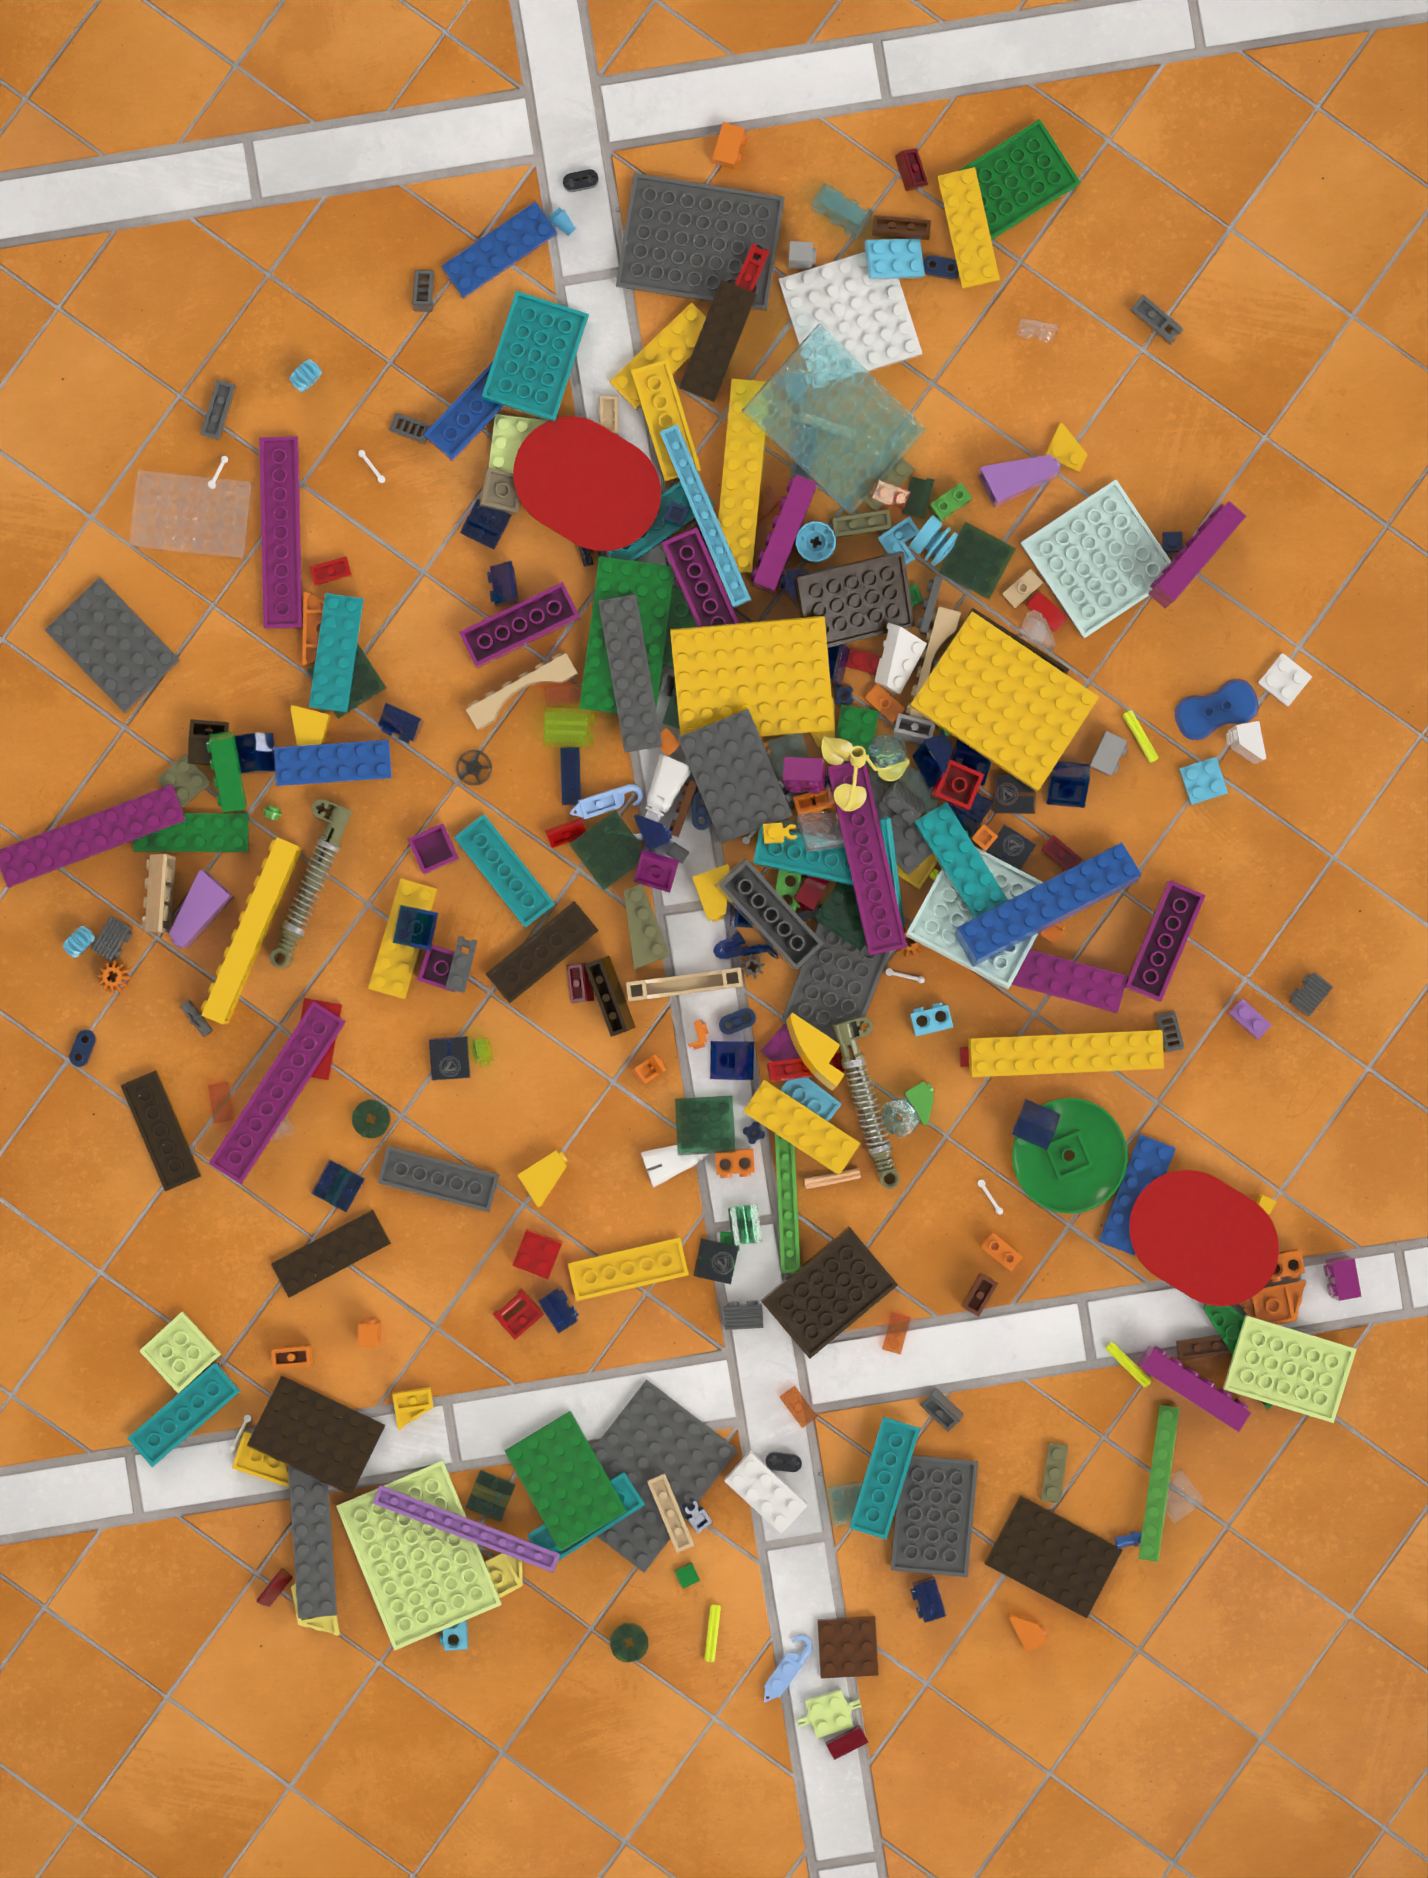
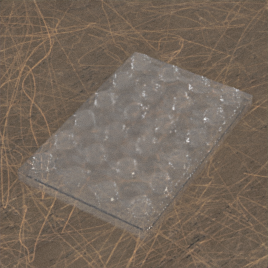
M137 470L129 546L244 559L252 482L217 478L215 482L216 487L210 489L208 482L213 478Z

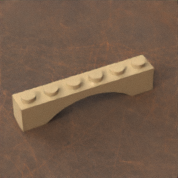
M938 607L937 611H933L931 622H934L932 629H928L926 640L929 641L928 646L921 654V658L924 659L923 665L918 666L916 677H919L917 685L913 684L911 695L914 698L929 677L931 663L936 651L947 638L956 632L961 612L943 607ZM908 703L906 714L931 721L911 708V703Z
M558 653L552 657L553 661L547 664L545 662L540 663L535 667L536 670L530 674L527 671L519 675V680L514 683L509 681L501 686L502 689L498 692L493 690L485 695L486 698L479 702L477 699L468 704L469 708L466 711L476 729L479 731L494 723L506 701L521 689L539 683L563 684L577 676L578 673L566 653L563 655Z
M741 967L626 982L628 1002L743 987Z

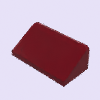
M917 148L904 150L895 155L906 191L928 185Z
M805 876L793 899L803 910H814L829 880Z
M587 963L567 965L571 1003L594 1001L593 987L585 967Z
M283 1568L280 1569L257 1598L256 1602L270 1607L293 1576Z
M858 1725L827 1741L826 1746L833 1759L836 1760L869 1742L861 1726Z

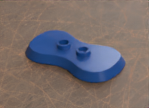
M1241 679L1230 680L1212 694L1189 696L1181 700L1175 709L1176 723L1186 738L1201 740L1209 736L1220 726L1246 723L1253 719L1258 712V698L1253 687L1247 681Z

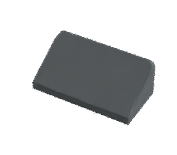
M937 1388L920 1404L947 1431L953 1428L964 1415Z

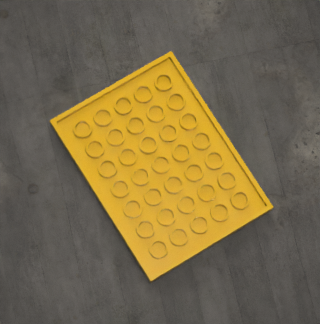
M972 611L911 702L910 707L1038 792L1099 696Z
M825 616L670 629L680 736L748 708L760 736L834 730Z

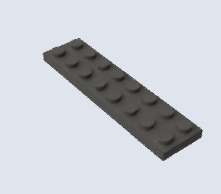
M635 594L600 600L598 603L624 753L662 747L637 596Z
M288 1466L298 1619L337 1615L329 1486Z

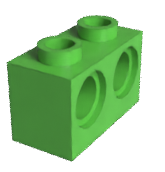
M961 482L929 505V509L942 522L969 503L972 496Z
M778 870L775 891L781 897L790 895L793 899L804 878L801 877V874ZM788 876H793L796 880V884L792 887L785 884V878ZM793 899L792 904L789 906L795 911L796 908H800V905Z

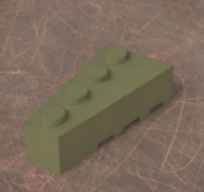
M640 884L624 890L634 970L666 958L670 954L643 885Z

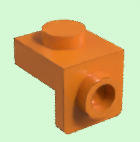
M701 1020L693 1022L699 1041L688 1045L689 1048L693 1047L694 1050L705 1047L704 1043L708 1042L706 1034H709L706 1022L702 1023Z
M654 1054L635 1067L632 1072L643 1086L665 1071L666 1068L663 1061Z

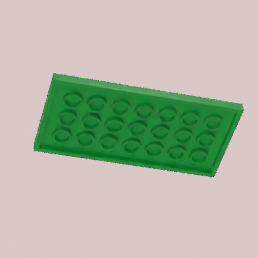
M599 557L579 709L618 714L598 601L636 594L657 711L674 574L669 565Z

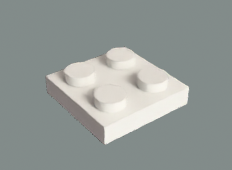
M1281 653L1258 684L1288 707L1312 676L1285 654Z

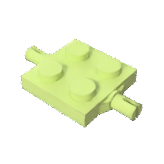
M838 1689L805 1700L807 1716L797 1719L799 1727L810 1724L814 1729L816 1738H820L853 1727L850 1710L861 1707L859 1699L848 1703L844 1698L842 1689Z

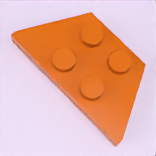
M304 592L302 666H307L316 660L324 606L323 600L308 592Z
M1306 1280L1264 1287L1254 1297L1239 1303V1305L1248 1316L1277 1325L1294 1322L1297 1320Z

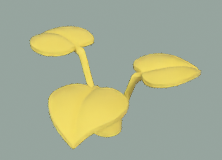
M824 736L822 739V756L829 765L835 766L843 764L844 761H850L851 765L854 766L852 785L841 784L834 791V800L841 810L854 811L860 808L866 800L865 788L856 786L857 769L861 768L866 761L874 771H878V776L885 781L898 780L910 763L908 758L887 754L877 757L874 765L869 759V755H866L863 747H853L849 741L840 738Z

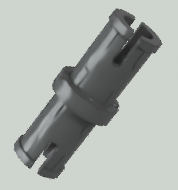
M191 1000L186 1001L180 1006L190 1019L189 1022L194 1024L203 1037L213 1031L203 1018L202 1012L199 1013Z

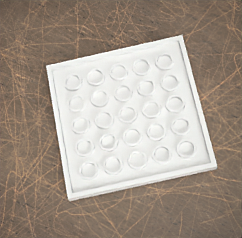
M866 252L778 280L813 389L922 355L899 279H869Z

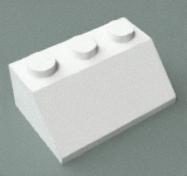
M1259 721L1236 725L1228 730L1226 740L1227 744L1231 745L1232 750L1253 764L1266 760Z

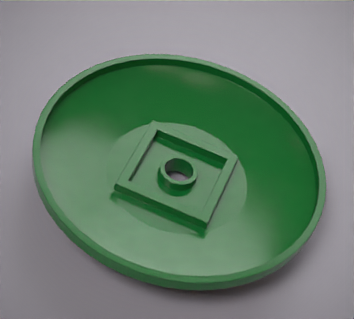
M1077 1098L1056 1099L1032 1111L1020 1125L1012 1147L1014 1173L1024 1192L1040 1206L1059 1213L1074 1214L1086 1212L1106 1202L1120 1186L1127 1167L1128 1152L1126 1140L1116 1120L1100 1106ZM1066 1150H1072L1074 1153V1158L1071 1161L1064 1159L1063 1155Z

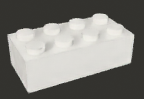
M751 1450L724 1478V1481L781 1534L808 1506L801 1496L774 1471L768 1468Z

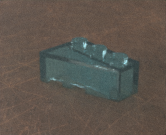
M826 183L823 184L811 202L812 210L820 216L824 214L829 218L828 221L835 226L840 225L845 229V233L851 237L855 235L859 238L872 217L873 210L867 208V210L862 209L858 206L859 202L854 199L853 201L849 200L842 192Z

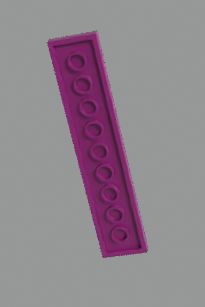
M298 436L259 437L264 629L303 628Z
M849 762L827 767L834 799V791L841 784L852 785L854 766ZM865 762L861 768L857 769L856 786L863 787L866 790L864 804L854 811L841 810L836 802L835 807L867 950L870 956L906 948L907 944Z
M168 785L0 849V869L7 888L186 821L174 785Z
M312 1002L209 1162L211 1166L240 1184L244 1182L346 1021L316 1002Z

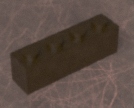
M610 956L585 964L610 1036L612 1037L636 1028Z

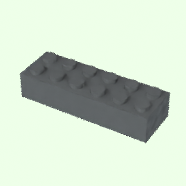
M741 859L714 885L791 969L797 970L824 944L747 859Z

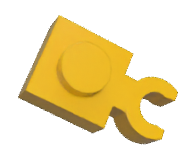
M782 823L762 825L764 844L783 843L784 837L788 840H795L797 838V835L789 834V830L796 829V825L791 824L786 828H783Z

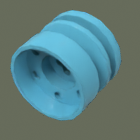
M932 515L910 543L909 548L918 555L926 549L928 552L925 560L927 561L931 555H934L935 558L931 565L935 567L936 564L944 560L954 547L958 534L954 532L948 538L947 534L951 530L949 527L941 533L939 530L943 522Z
M812 521L805 524L799 530L796 536V547L803 559L811 563H820L827 560L833 554L836 547V537L833 530L827 524ZM815 537L819 538V542H822L821 545H817V548H814L813 544L810 543L811 540H815Z

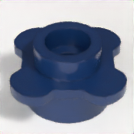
M836 686L834 688L836 693L835 704H852L851 693L853 688L851 686Z
M753 1122L751 1126L744 1127L743 1134L748 1137L750 1144H755L758 1139L765 1137V1132L761 1130L759 1122Z

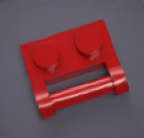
M522 1288L504 1307L493 1313L494 1317L514 1340L544 1315ZM524 1300L526 1305L506 1321L504 1316Z

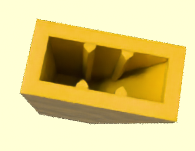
M292 705L291 713L297 746L324 744L331 716Z
M728 864L692 877L707 920H712L713 923L722 920L723 915L726 914L727 899L714 885L729 871Z
M558 1150L552 1152L518 1174L519 1179L537 1207L543 1204L567 1167L565 1162L568 1159L562 1151L560 1153Z

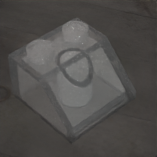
M1037 611L1027 612L1017 636L1024 641L1052 651L1056 646V642L1047 620L1042 617L1043 614Z

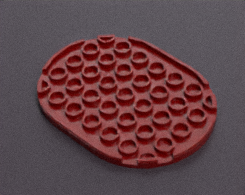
M574 416L556 418L555 422L549 420L535 428L525 438L515 457L513 468L514 486L525 510L539 523L582 548L592 551L623 549L643 537L657 517L661 502V486L656 469L650 459L638 447L592 420Z
M1177 1170L1166 1173L1150 1182L1141 1191L1133 1205L1129 1220V1234L1132 1247L1140 1262L1156 1277L1198 1302L1212 1306H1231L1242 1303L1258 1294L1274 1274L1279 1258V1240L1271 1218L1258 1203L1210 1174L1196 1170Z

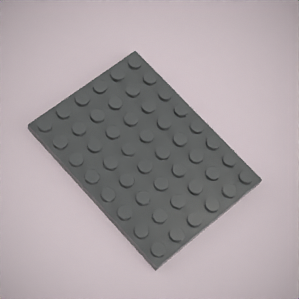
M634 173L616 287L713 302L721 280L735 284L752 243L758 245V248L762 250L767 249L770 253L753 289V292L757 295L751 309L767 311L785 197ZM754 254L753 259L760 261L761 257Z
M646 1379L593 1448L609 1479L611 1480L625 1472L645 1505L597 1537L641 1571L645 1572L670 1540L669 1533L647 1480L664 1473L666 1474L685 1520L689 1514L683 1510L682 1505L684 1504L687 1508H690L692 1506L691 1498L698 1503L738 1449Z

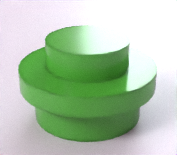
M271 804L263 808L264 816L272 820H278L279 816H282V812L278 806Z

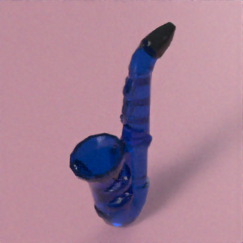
M738 930L731 937L719 941L713 949L714 955L719 959H729L765 952L778 959L777 953L766 944L740 947L741 944H746V941Z

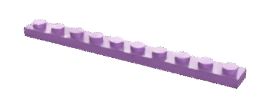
M382 1485L379 1486L373 1502L375 1505L550 1572H554L560 1557V1553Z

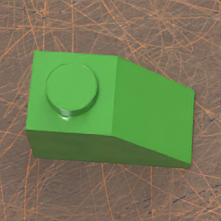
M922 1081L905 1091L904 1095L925 1126L929 1121L934 1100L932 1093L935 1091L929 1082L925 1083Z

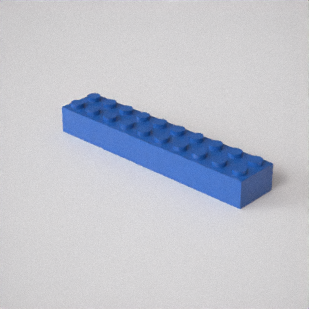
M1121 842L957 927L954 935L974 967L1138 882L1142 874Z

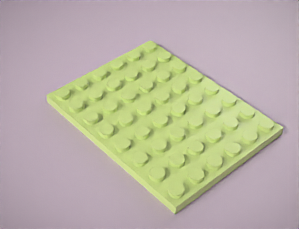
M444 1460L384 1485L387 1488L466 1517ZM379 1488L336 1506L394 1651L502 1605L477 1543L373 1504Z

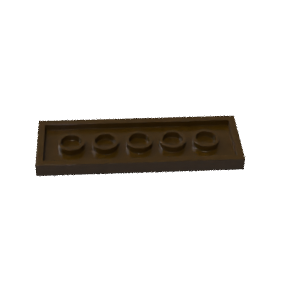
M724 280L720 281L679 386L680 389L715 402L757 295L756 293Z
M574 901L489 970L486 975L505 999L511 1003L599 930Z
M155 1070L120 1085L164 1190L168 1191L201 1177V1173L158 1071Z
M373 1209L273 1262L271 1265L288 1298L386 1247L391 1242Z

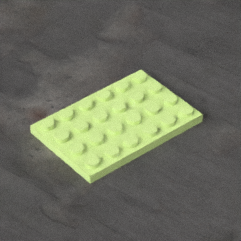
M1245 1315L1223 1389L1334 1423L1356 1349Z

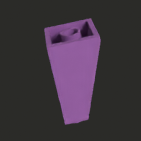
M1045 455L983 466L980 468L978 476L995 508L1056 478L1061 467L1057 458L1053 459L1052 455Z
M200 870L169 932V935L172 937L171 942L177 947L189 948L235 897L207 871Z

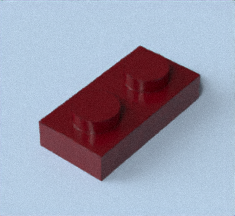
M1054 835L1040 849L1065 871L1077 866L1082 861L1080 856Z

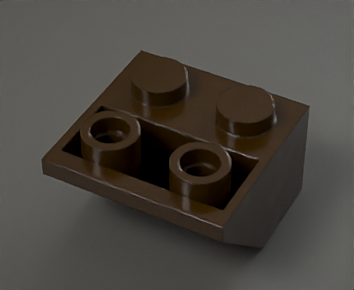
M190 719L188 764L210 765L212 754L211 752L208 753L207 741H209L210 734L230 732L229 722Z

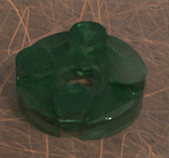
M366 1100L361 1102L353 1111L352 1124L356 1132L361 1136L376 1138L387 1131L391 1115L389 1109L383 1103L376 1100ZM371 1113L372 1116L377 1117L374 1120L375 1124L367 1123L368 1114Z
M623 1623L618 1626L610 1638V1647L613 1655L618 1660L626 1663L641 1659L648 1649V1636L645 1630L635 1623ZM632 1638L634 1646L626 1647L624 1640Z

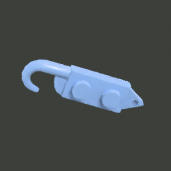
M634 784L611 789L578 800V803L569 814L587 819L618 809L624 804V794L631 791L636 792L638 795L637 800L633 803V806H636L642 801L643 792L639 786Z
M798 1635L792 1639V1643H795L797 1640H803L806 1647L800 1655L795 1652H788L764 1684V1702L781 1697L811 1654L812 1642L807 1636Z

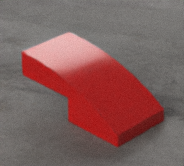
M1037 591L1025 604L1053 632H1057L1068 620V617L1040 591Z

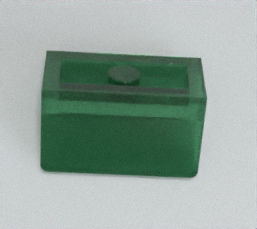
M911 477L902 514L924 519L934 479L927 478L924 480Z
M757 1204L729 1207L728 1213L733 1245L761 1243L762 1235Z

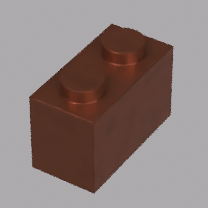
M979 1273L961 1306L979 1317L998 1283Z

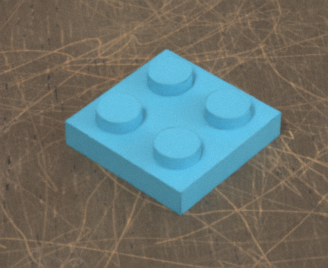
M1217 757L1179 769L1190 805L1228 793Z

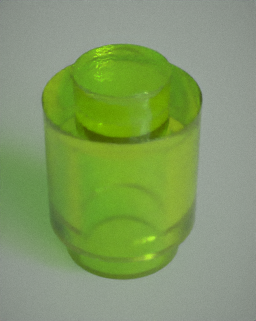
M482 1038L472 1041L473 1046L471 1047L475 1064H479L480 1067L491 1065V1061H494L488 1039Z

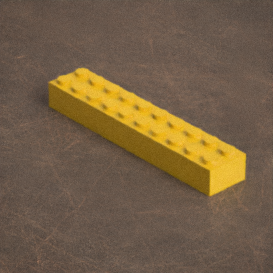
M732 379L718 521L741 575H752L771 385L770 382Z
M278 837L276 840H272L268 849L271 851L268 858H264L261 865L263 869L261 876L258 875L254 881L253 886L256 888L253 894L250 893L246 900V904H248L247 909L240 914L238 921L241 923L239 928L234 929L231 940L233 942L231 947L227 946L223 955L225 961L223 965H219L216 971L217 980L215 983H211L208 990L210 996L208 1000H204L201 1006L202 1016L220 1024L229 1023L303 848Z
M1162 1030L968 1039L970 1077L1164 1069Z

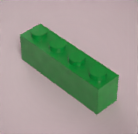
M234 732L210 734L209 741H207L208 753L211 752L212 754L210 766L211 770H215L216 774L213 780L215 789L218 788L219 795H217L218 806H222L223 812L246 809L247 800Z

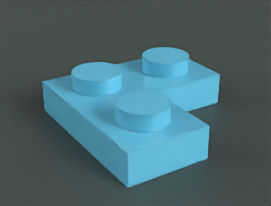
M909 516L877 539L887 554L898 551L904 552L906 565L915 560L905 543L915 537L919 530Z

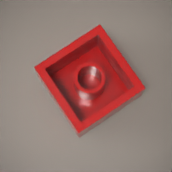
M950 759L945 760L930 796L964 811L970 810L984 774Z
M527 1228L512 1266L549 1279L563 1242Z

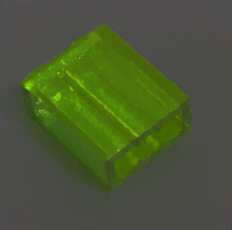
M545 707L543 746L590 749V744L594 745V733H591V725H595V714H591V709Z

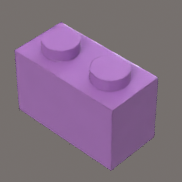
M1239 999L1227 1013L1255 1039H1260L1271 1026L1244 999Z

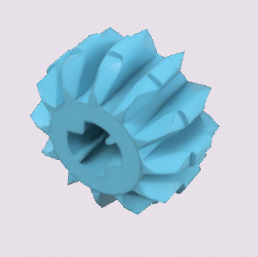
M309 359L295 369L289 380L296 389L304 392L316 383L322 371L315 362Z
M81 926L63 943L62 947L68 955L76 958L93 943L95 936L90 929Z

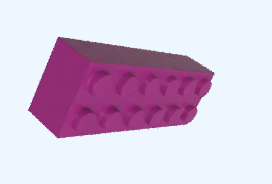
M795 475L794 479L790 478L786 488L788 495L787 497L783 496L779 506L781 513L780 515L776 514L772 523L774 531L773 533H768L765 541L766 551H761L758 559L760 566L759 568L755 567L752 573L751 581H753V587L773 595L775 594L796 541V536L815 493L816 482Z
M1230 501L1225 505L1221 503L1197 529L1194 536L1185 543L1183 549L1174 556V560L1162 570L1161 573L1163 574L1151 583L1149 587L1152 589L1148 594L1164 608L1173 603L1244 520L1246 515Z
M698 528L662 542L661 547L696 627L739 623Z
M562 582L459 633L478 669L580 620V616Z
M1171 880L1167 881L1129 971L1125 985L1126 989L1157 1002L1162 1001L1206 895Z
M1029 950L1011 985L1118 1013L1128 976Z
M1148 1346L1137 1363L1139 1368L1239 1432L1251 1414L1247 1410L1248 1405L1237 1398L1233 1401L1231 1399L1232 1395L1222 1388L1216 1390V1385L1205 1377L1202 1380L1199 1379L1200 1374L1188 1366L1186 1369L1182 1368L1183 1363L1172 1356L1170 1359L1167 1358L1166 1355L1168 1353L1159 1347L1154 1346L1152 1348Z

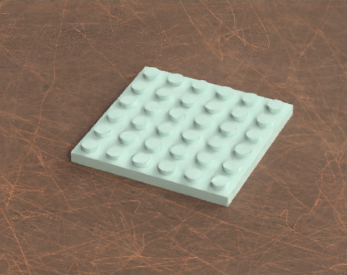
M1114 480L1020 543L1083 639L1148 597V593L1152 589L1149 587L1151 583L1163 574L1161 573L1162 570L1171 563V560L1117 480Z
M975 847L1008 901L1044 883ZM941 869L905 936L1008 990L1038 934L973 967L954 935L957 927L972 920L973 917L947 875Z

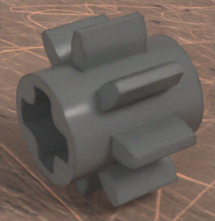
M750 955L748 962L743 960L746 967L741 970L748 972L746 977L753 974L756 979L757 972L763 974L760 967L765 964H759L760 957L753 960ZM751 961L754 964H758L756 972H752V970L747 968V966H750Z

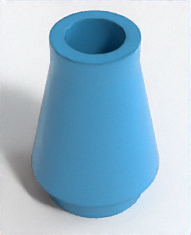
M560 207L549 216L551 223L567 236L576 229L566 211Z

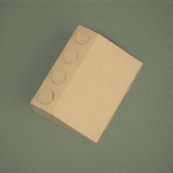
M154 854L150 855V859L146 861V870H149V876L145 879V889H148L147 897H144L143 902L146 916H143L142 927L145 928V932L169 933L171 930L176 857Z

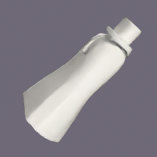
M659 754L647 797L648 807H646L647 812L644 818L659 823L661 816L664 817V813L671 808L674 800L692 773L688 765Z
M706 1140L699 1143L697 1141L694 1143L684 1142L640 1152L654 1188L675 1175L695 1166L700 1160H703V1157L710 1155Z

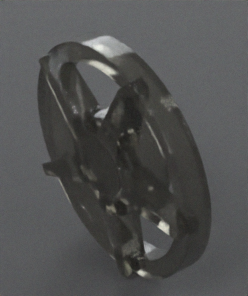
M469 750L459 757L456 764V772L462 782L471 786H477L489 779L492 773V763L489 757L482 751ZM477 753L474 760L468 762L462 759L467 754ZM479 754L487 759L489 766H483L478 762ZM461 761L467 765V772L463 776H461L459 771ZM489 768L487 776L481 781L479 773L482 769ZM469 774L474 775L478 782L471 783L464 778Z

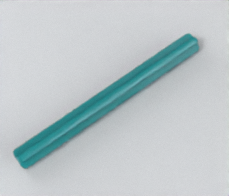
M886 817L880 819V828L901 922L904 928L891 819Z

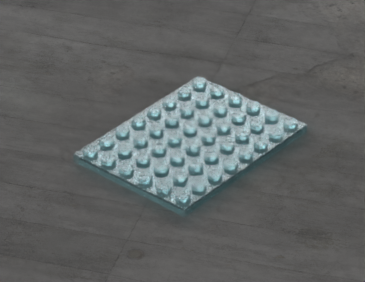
M818 324L741 410L849 515L854 512L926 431V428L821 324Z

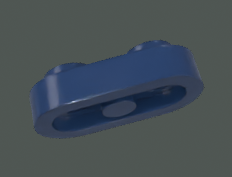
M928 256L923 261L924 273L928 276L952 280L959 275L957 263L954 259ZM934 262L936 267L930 268L929 263ZM953 266L955 270L949 271L947 267Z
M698 792L692 799V824L698 830H705L711 824V817L706 805L698 803V800L702 798L701 793ZM700 817L705 819L704 824L698 823Z
M749 1008L741 1009L722 1017L719 1022V1028L724 1034H733L752 1026L755 1023L756 1015ZM744 1014L750 1016L749 1021L745 1022L742 1019ZM727 1021H730L732 1023V1027L730 1029H727L725 1027V1023Z
M82 1030L77 1034L69 1055L72 1065L82 1067L89 1062L96 1044V1035L93 1031ZM84 1036L89 1038L87 1043H84L82 1040ZM77 1054L82 1055V1059L80 1061L76 1060Z

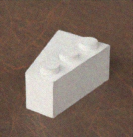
M888 623V634L886 641L884 640L883 642L884 651L882 658L879 659L875 682L889 691L901 694L927 643L901 626Z

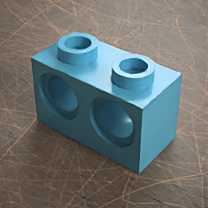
M943 1002L932 1004V1009L925 1010L924 1007L913 1009L914 1013L910 1014L915 1036L953 1027L948 1005L943 1006ZM938 1011L945 1013V1020L943 1022H938L935 1019V1014ZM920 1015L925 1016L927 1019V1023L923 1027L918 1026L916 1022Z
M467 1620L444 1629L443 1634H440V1645H444V1651L468 1648ZM452 1634L457 1635L459 1642L451 1643L449 1636Z

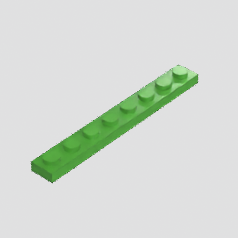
M775 1133L781 1273H794L800 1268L795 1146Z
M1160 1405L1138 1557L1141 1560L1159 1562L1180 1408Z

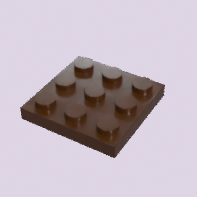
M875 1616L817 1619L821 1679L878 1675Z

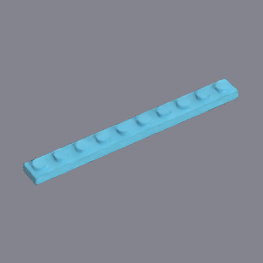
M676 424L661 431V437L732 606L735 608L751 601L749 592L679 426Z

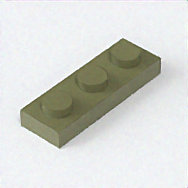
M900 457L866 494L862 501L872 510L878 511L915 469Z
M889 509L832 518L836 538L892 528Z
M1048 1442L1040 1498L1042 1501L1060 1503L1068 1445Z

